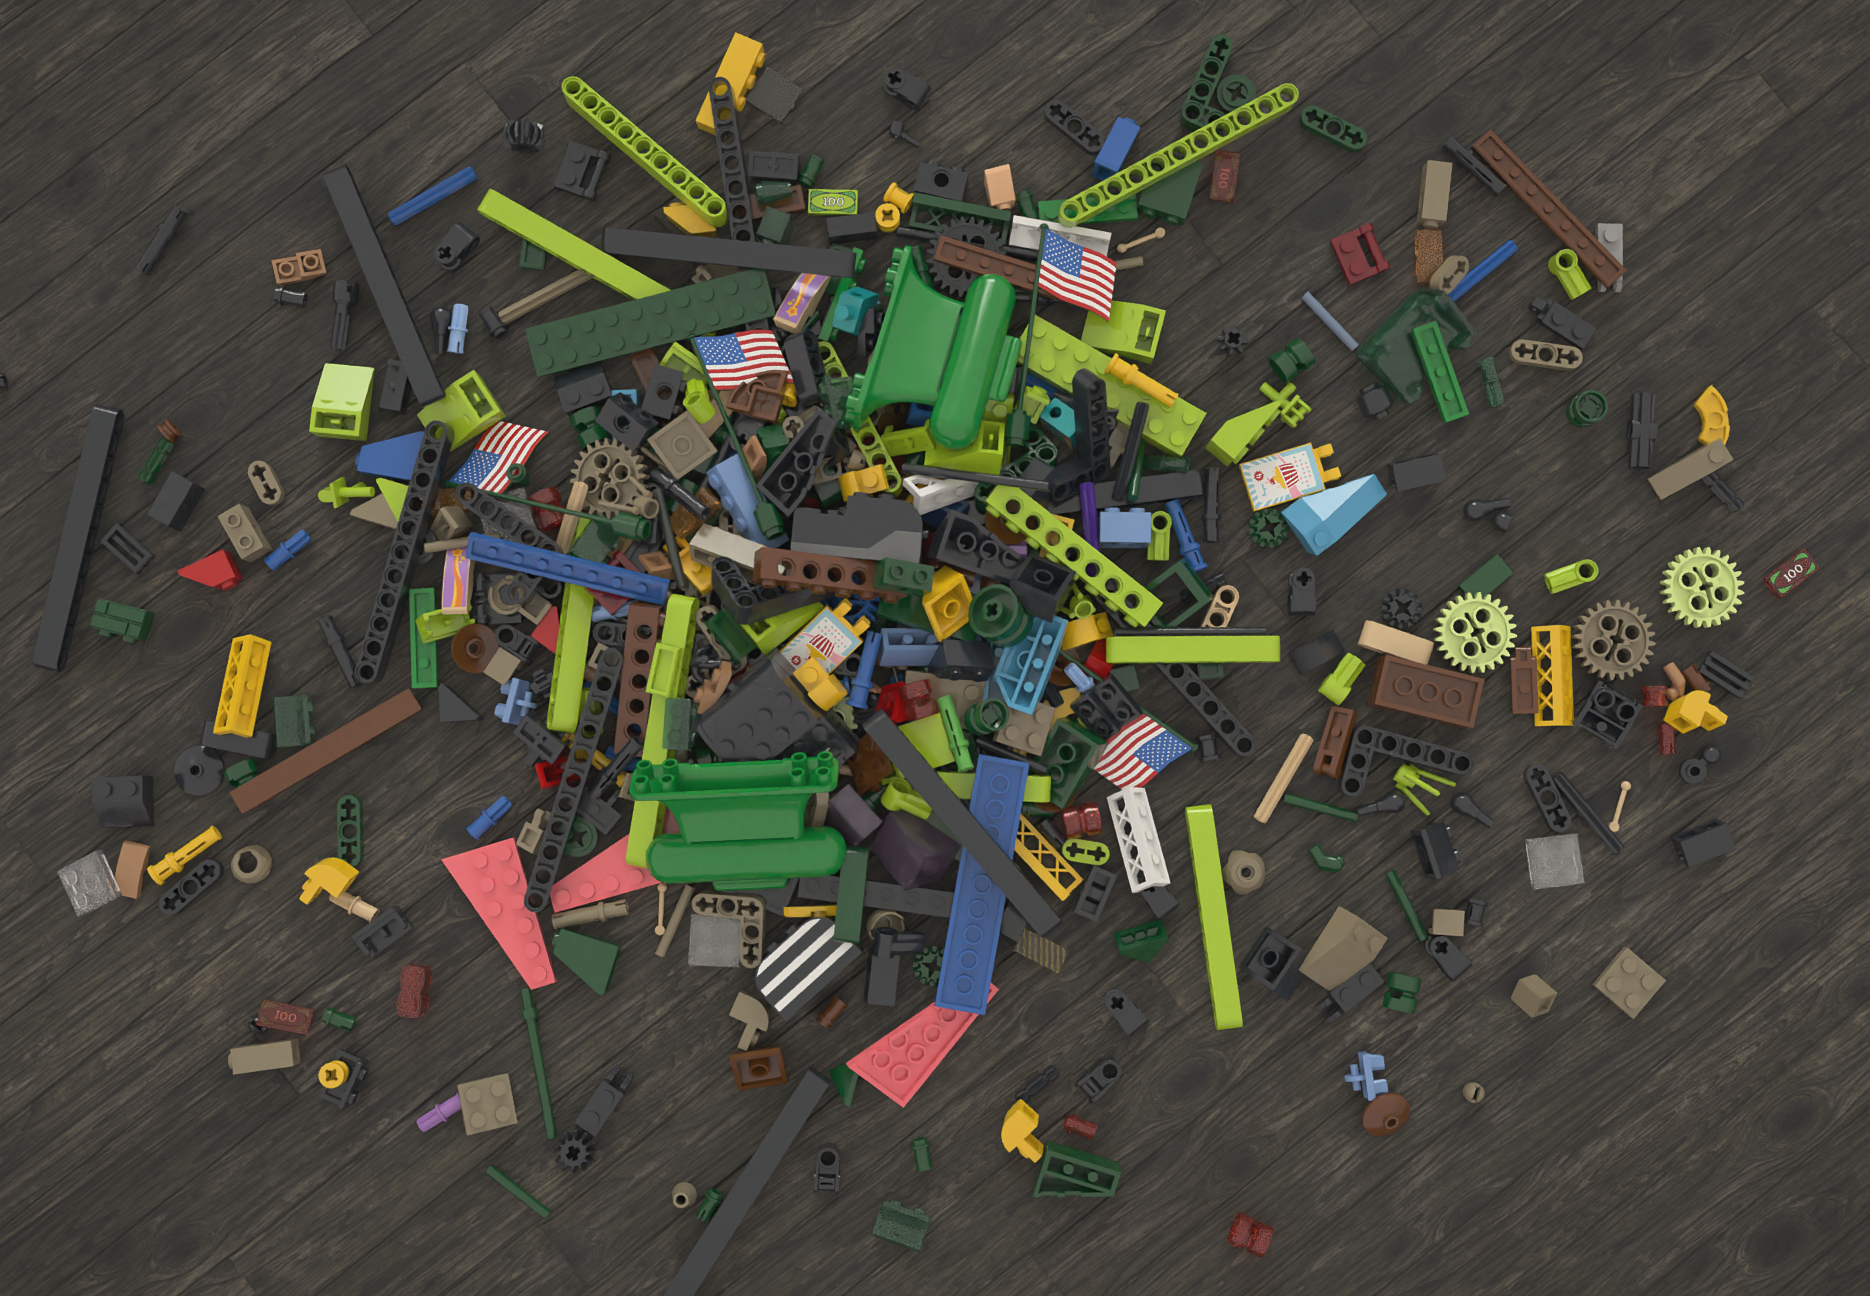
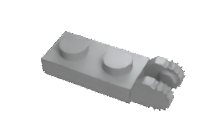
M1598 223L1595 227V238L1623 266V224ZM1623 275L1613 283L1614 292H1621ZM1597 280L1598 291L1605 292L1606 288Z

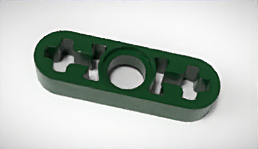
M1307 106L1300 115L1299 122L1305 130L1349 152L1356 153L1361 151L1367 142V135L1363 129L1317 106ZM1311 113L1315 114V120L1309 123L1307 116ZM1324 118V119H1326V120H1325V122H1324L1322 128L1320 129V128H1318V127H1319V125H1320V122H1321L1322 119ZM1328 124H1337L1340 132L1337 135L1329 134L1326 129ZM1345 129H1346V130H1348V132H1347L1346 136L1344 137V139L1342 140V139H1340V138H1341V136L1343 135V133H1344V131H1345ZM1357 135L1359 142L1356 145L1351 144V138Z
M345 795L337 803L338 858L346 861L352 867L359 866L364 858L363 803L355 795ZM349 799H351V803L356 805L355 809H351V817H356V820L344 821V817H349V809H345L344 805L348 804ZM348 824H353L357 829L355 837L351 839L347 838L344 834V828ZM357 841V846H351L352 853L356 854L357 857L352 859V863H350L349 859H345V854L350 853V846H344V842L351 843Z

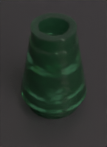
M760 181V184L754 185L757 204L763 203L765 206L787 197H792L790 182Z

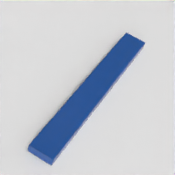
M474 532L469 534L465 557L467 559L654 604L665 605L670 583L669 579Z

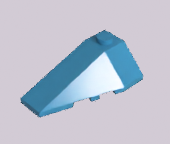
M1371 474L1346 482L1338 487L1322 490V492L1301 497L1284 509L1281 514L1306 552L1317 556L1339 540L1381 501L1387 493L1375 474Z

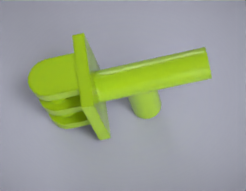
M1266 382L1259 389L1272 401H1282L1280 405L1283 409L1280 413L1281 421L1283 423L1286 422L1292 428L1297 426L1298 420L1302 421L1304 419L1303 415L1306 412L1309 413L1311 411V408L1298 395L1291 402L1287 400L1296 390V387L1291 382L1280 393Z
M341 477L318 493V497L322 502H333L334 508H338L349 501L348 497H373L375 489L374 487H366L363 482H359L352 487H346L345 477Z

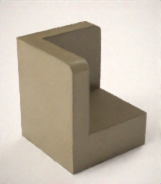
M537 594L530 604L524 608L520 607L518 612L536 625H539L551 607L556 606Z
M499 647L484 673L502 685H506L515 670H521L525 662L512 655L508 650Z
M1434 909L1432 928H1428V933L1463 936L1465 911Z
M1534 974L1519 979L1511 1000L1533 1018L1549 1012L1557 992Z

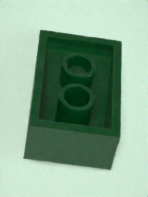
M1070 717L1057 719L1046 738L1042 755L1036 756L1034 760L1048 766L1044 775L1051 776L1050 801L1061 809L1066 807L1090 775L1109 744ZM1029 769L1027 775H1041V774H1039V773H1037V772H1034V771H1032V770Z

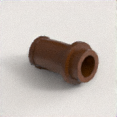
M1694 664L1681 672L1694 691L1708 692L1712 689L1709 686L1710 682H1706Z
M834 996L824 1011L818 1013L819 1017L816 1020L827 1029L830 1026L833 1027V1022L847 1005L837 996Z

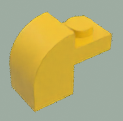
M882 464L860 471H852L838 477L844 503H847V495L853 496L854 492L868 493L869 497H873V494L889 489Z
M1106 612L1090 615L1086 619L1068 622L1061 649L1068 651L1113 636Z
M814 656L793 672L809 692L808 696L825 711H828L849 694L834 674L829 675Z
M1697 690L1674 700L1667 709L1664 721L1684 734L1699 726H1702L1707 731H1711L1724 725L1728 716L1717 707L1708 703L1711 694Z
M323 859L304 873L309 879L302 886L304 892L299 899L305 904H309L319 896L323 889L337 898L347 891L360 872L342 859Z
M1022 1099L1014 1104L1005 1115L1001 1135L1002 1142L1009 1153L1017 1146L1019 1152L1025 1158H1030L1036 1163L1042 1157L1044 1147L1031 1134L1038 1125L1039 1115Z

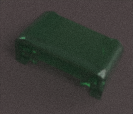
M1424 287L1413 292L1356 353L1359 361L1404 403L1411 404L1419 399L1423 389L1419 381L1426 375L1411 333L1412 329L1436 321L1447 352L1450 349L1463 350L1471 344L1472 339L1478 334L1449 295L1443 290Z

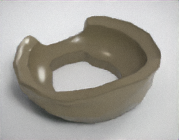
M507 575L496 585L489 588V604L499 614H515L520 607H524L516 603L509 606L505 605L500 598L499 590L506 584L510 585L515 576ZM520 587L517 589L519 592L518 600L523 599L526 595V589Z
M260 845L247 846L238 850L231 861V870L234 877L248 884L263 880L269 875L272 867V858L269 852ZM247 851H251L257 859V867L251 873H244L239 867L241 854Z

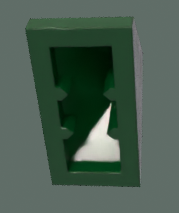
M1162 920L1151 921L1113 933L1121 955L1149 963L1169 940Z
M855 1056L829 1070L845 1106L849 1107L859 1074L850 1069L846 1062Z

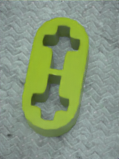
M1073 838L1068 839L1062 846L1063 856L1070 861L1102 865L1109 858L1108 847L1099 842ZM1072 842H1075L1077 848L1084 849V854L1075 853L1074 857H1070V852L1066 851V848L1071 846ZM1097 847H1101V851L1105 852V856L1100 857L1099 861H1095V856L1087 855V850L1095 851Z

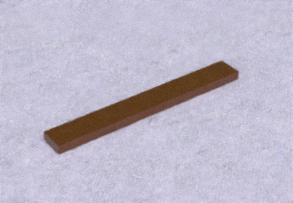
M1491 129L1472 145L1471 149L1568 249L1574 251L1578 260L1606 289L1626 273L1627 270Z
M408 688L229 793L244 815L422 711Z

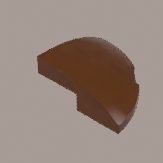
M784 370L763 371L757 373V378L748 384L743 381L735 388L726 403V408L752 418L777 424L784 399L788 372Z

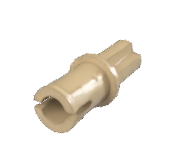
M344 892L337 898L333 895L329 897L331 902L348 910V914H355L369 923L376 919L379 914L378 908L362 901L360 896L354 897Z

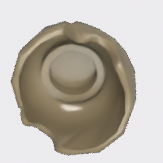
M878 908L873 911L868 917L866 926L870 939L874 941L876 928L884 926L896 929L897 931H904L903 916L896 910Z

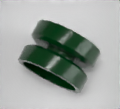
M992 584L979 591L974 596L968 612L969 623L975 633L998 647L1009 648L1019 644L1028 636L1033 626L1034 615L1026 611L1012 589L1002 584Z

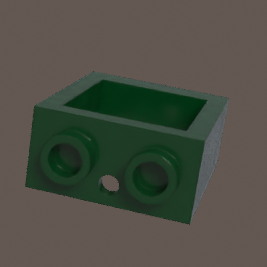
M1185 558L1178 561L1144 588L1150 592L1176 572L1199 602L1168 625L1156 612L1150 619L1151 621H1149L1152 627H1176L1214 598Z

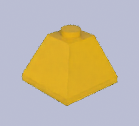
M947 566L933 574L932 592L923 595L922 601L939 642L942 639L948 638L969 621L968 612L973 600L964 575Z

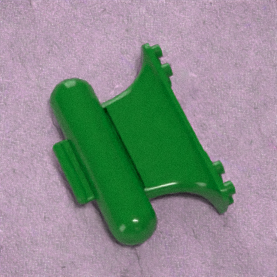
M905 245L904 249L895 247L891 260L893 262L892 267L888 268L885 278L884 296L891 297L866 374H855L852 385L854 388L852 395L849 394L846 403L845 421L853 423V429L860 430L868 416L885 405L900 402L934 406L929 421V429L937 444L947 449L961 450L970 446L977 438L988 399L1004 402L1008 397L1022 347L1020 338L1007 335L1016 303L1015 288L998 273L977 276L971 283L964 303L948 298L934 291L921 280L913 264L911 246Z
M829 751L820 752L817 757H807L805 753L798 752L793 754L791 758L769 761L691 764L678 763L676 759L670 758L657 765H652L650 760H641L636 764L637 769L632 774L629 788L631 798L636 801H659L663 803L674 815L681 831L680 833H666L656 836L646 850V867L650 875L660 882L667 884L713 882V887L717 891L780 889L788 885V878L827 877L836 874L844 865L847 845L841 833L827 826L804 827L805 809L811 795L814 793L830 792L838 784L839 763Z

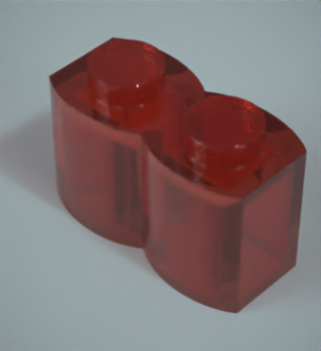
M412 963L403 967L400 974V988L402 991L398 996L396 1005L398 1016L418 1018L426 1013L429 1005L427 989L432 980L430 965Z

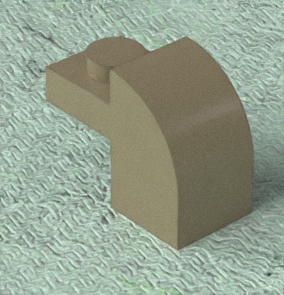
M741 990L729 1016L748 1023L737 1046L747 1051L750 1045L755 1047L760 1036L757 1028L763 1031L768 1030L770 1013L766 1004L759 997Z

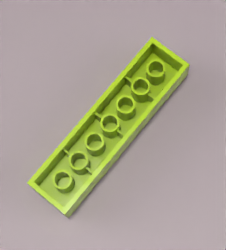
M1035 315L1027 371L1073 397L1072 379L1075 373L1083 368L1090 370L1106 383L1107 409H1119L1115 424L1120 423L1128 429L1131 426L1136 403L1144 402L1149 404L1141 438L1179 461L1207 413L1178 396L1170 408L1134 385L1123 384V380L1113 374L1104 373L1112 358ZM1028 325L1020 337L1022 347L1017 365L1023 366Z

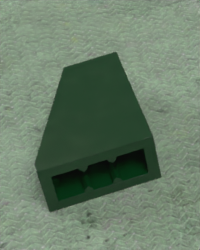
M566 927L562 928L560 932H556L552 941V946L555 947L553 953L595 992L600 995L607 994L622 945Z

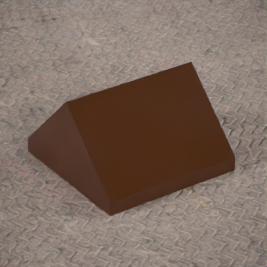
M783 1044L751 1048L747 1051H733L729 1055L738 1091L788 1083Z

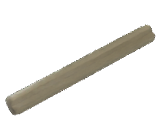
M583 269L577 270L499 311L498 316L502 323L507 324L585 283L595 275H588Z

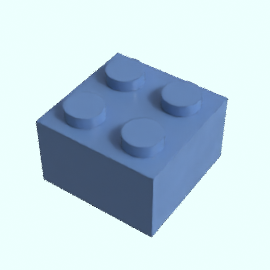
M1105 508V511L1100 512L1097 517L1100 548H1147L1151 543V512H1145L1144 508H1131L1130 512H1120V508Z

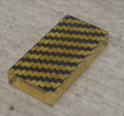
M1024 928L1013 951L1056 973H1059L1069 953V950L1046 938H1042Z

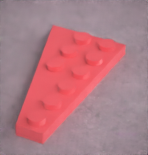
M666 808L662 834L680 833L681 831L674 815L669 808ZM628 834L554 884L550 897L554 912L556 913L662 882L652 877L648 869L626 863Z
M513 837L441 859L530 989L557 982L537 912L527 910L524 905V897L529 883L518 845H516V838ZM531 894V895H530V901H531L532 903H534V900H533V897H532V894Z
M993 983L990 984L987 1003L999 990ZM934 1002L846 1062V1065L904 1108L979 1014L936 1007Z

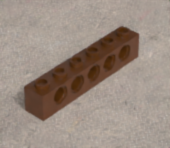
M761 547L754 554L753 582L761 583V587L776 588L777 585L786 586V590L801 591V588L811 589L810 592L813 594H826V591L835 592L837 597H850V594L859 595V599L874 600L875 597L883 598V602L898 603L900 599L908 596L907 594L873 588L875 563H877L875 561ZM778 565L785 567L786 576L779 573ZM803 568H807L810 571L811 579L804 576ZM828 571L835 575V582L829 580ZM852 574L859 578V585L853 582Z
M635 601L629 605L614 746L615 754L625 746L632 735L638 736L645 743L653 694L646 692L647 684L640 685L636 681V675L641 674L645 676L648 683L656 643H661L662 637H660L661 628H664L666 613H663V605ZM641 625H648L652 630V635L645 636L641 632ZM640 649L648 652V661H644L639 657L638 651ZM640 699L644 703V709H637L633 704V700ZM632 723L638 724L641 727V734H636L631 730ZM644 748L638 752L637 757H642Z

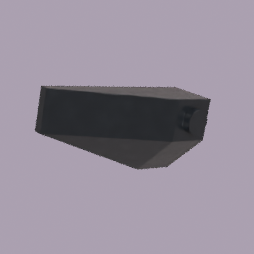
M821 408L814 412L756 485L760 491L790 518L794 514L795 508H799L807 498L837 426V423Z

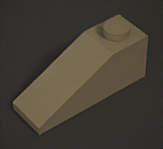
M1721 438L1712 440L1647 480L1658 498L1662 500L1731 462L1733 458Z

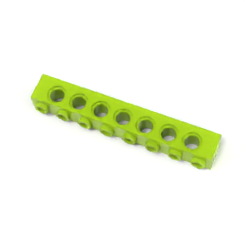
M996 485L983 503L987 505L985 509L996 518L1000 515L1007 521L1005 525L1016 534L1020 531L1027 537L1025 541L1036 550L1038 547L1047 553L1045 557L1048 560L1057 564L1060 563L1064 567L1076 571L1075 581L1079 578L1086 584L1084 588L1094 596L1098 594L1106 600L1104 604L1112 611H1121L1126 615L1124 620L1134 628L1137 625L1145 627L1163 604V602L1021 489ZM1012 500L1017 503L1018 511L1016 514L1007 512L1006 503ZM1028 516H1033L1037 519L1038 527L1035 530L1027 528L1026 519ZM1048 532H1054L1057 535L1058 541L1055 546L1047 544L1045 537ZM1069 547L1077 551V559L1074 562L1069 561L1065 556V552ZM1089 563L1094 564L1097 568V573L1094 577H1089L1085 572V568ZM1108 579H1113L1117 584V588L1113 593H1109L1105 588V583ZM1129 594L1136 598V605L1132 609L1125 605V598Z

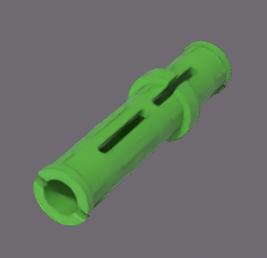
M951 695L943 696L937 699V703L949 737V749L954 754L958 772H965L974 768L967 748L969 742L964 738L953 697Z

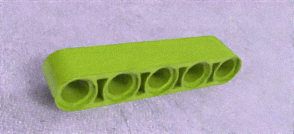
M936 771L959 799H971L976 772ZM1027 775L1023 801L1050 802L1051 776Z

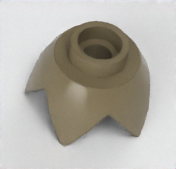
M1241 850L1231 852L1228 863L1221 871L1222 879L1231 885L1233 890L1239 895L1248 894L1260 888L1266 877L1264 862L1260 855ZM1249 868L1250 875L1243 877L1242 869Z

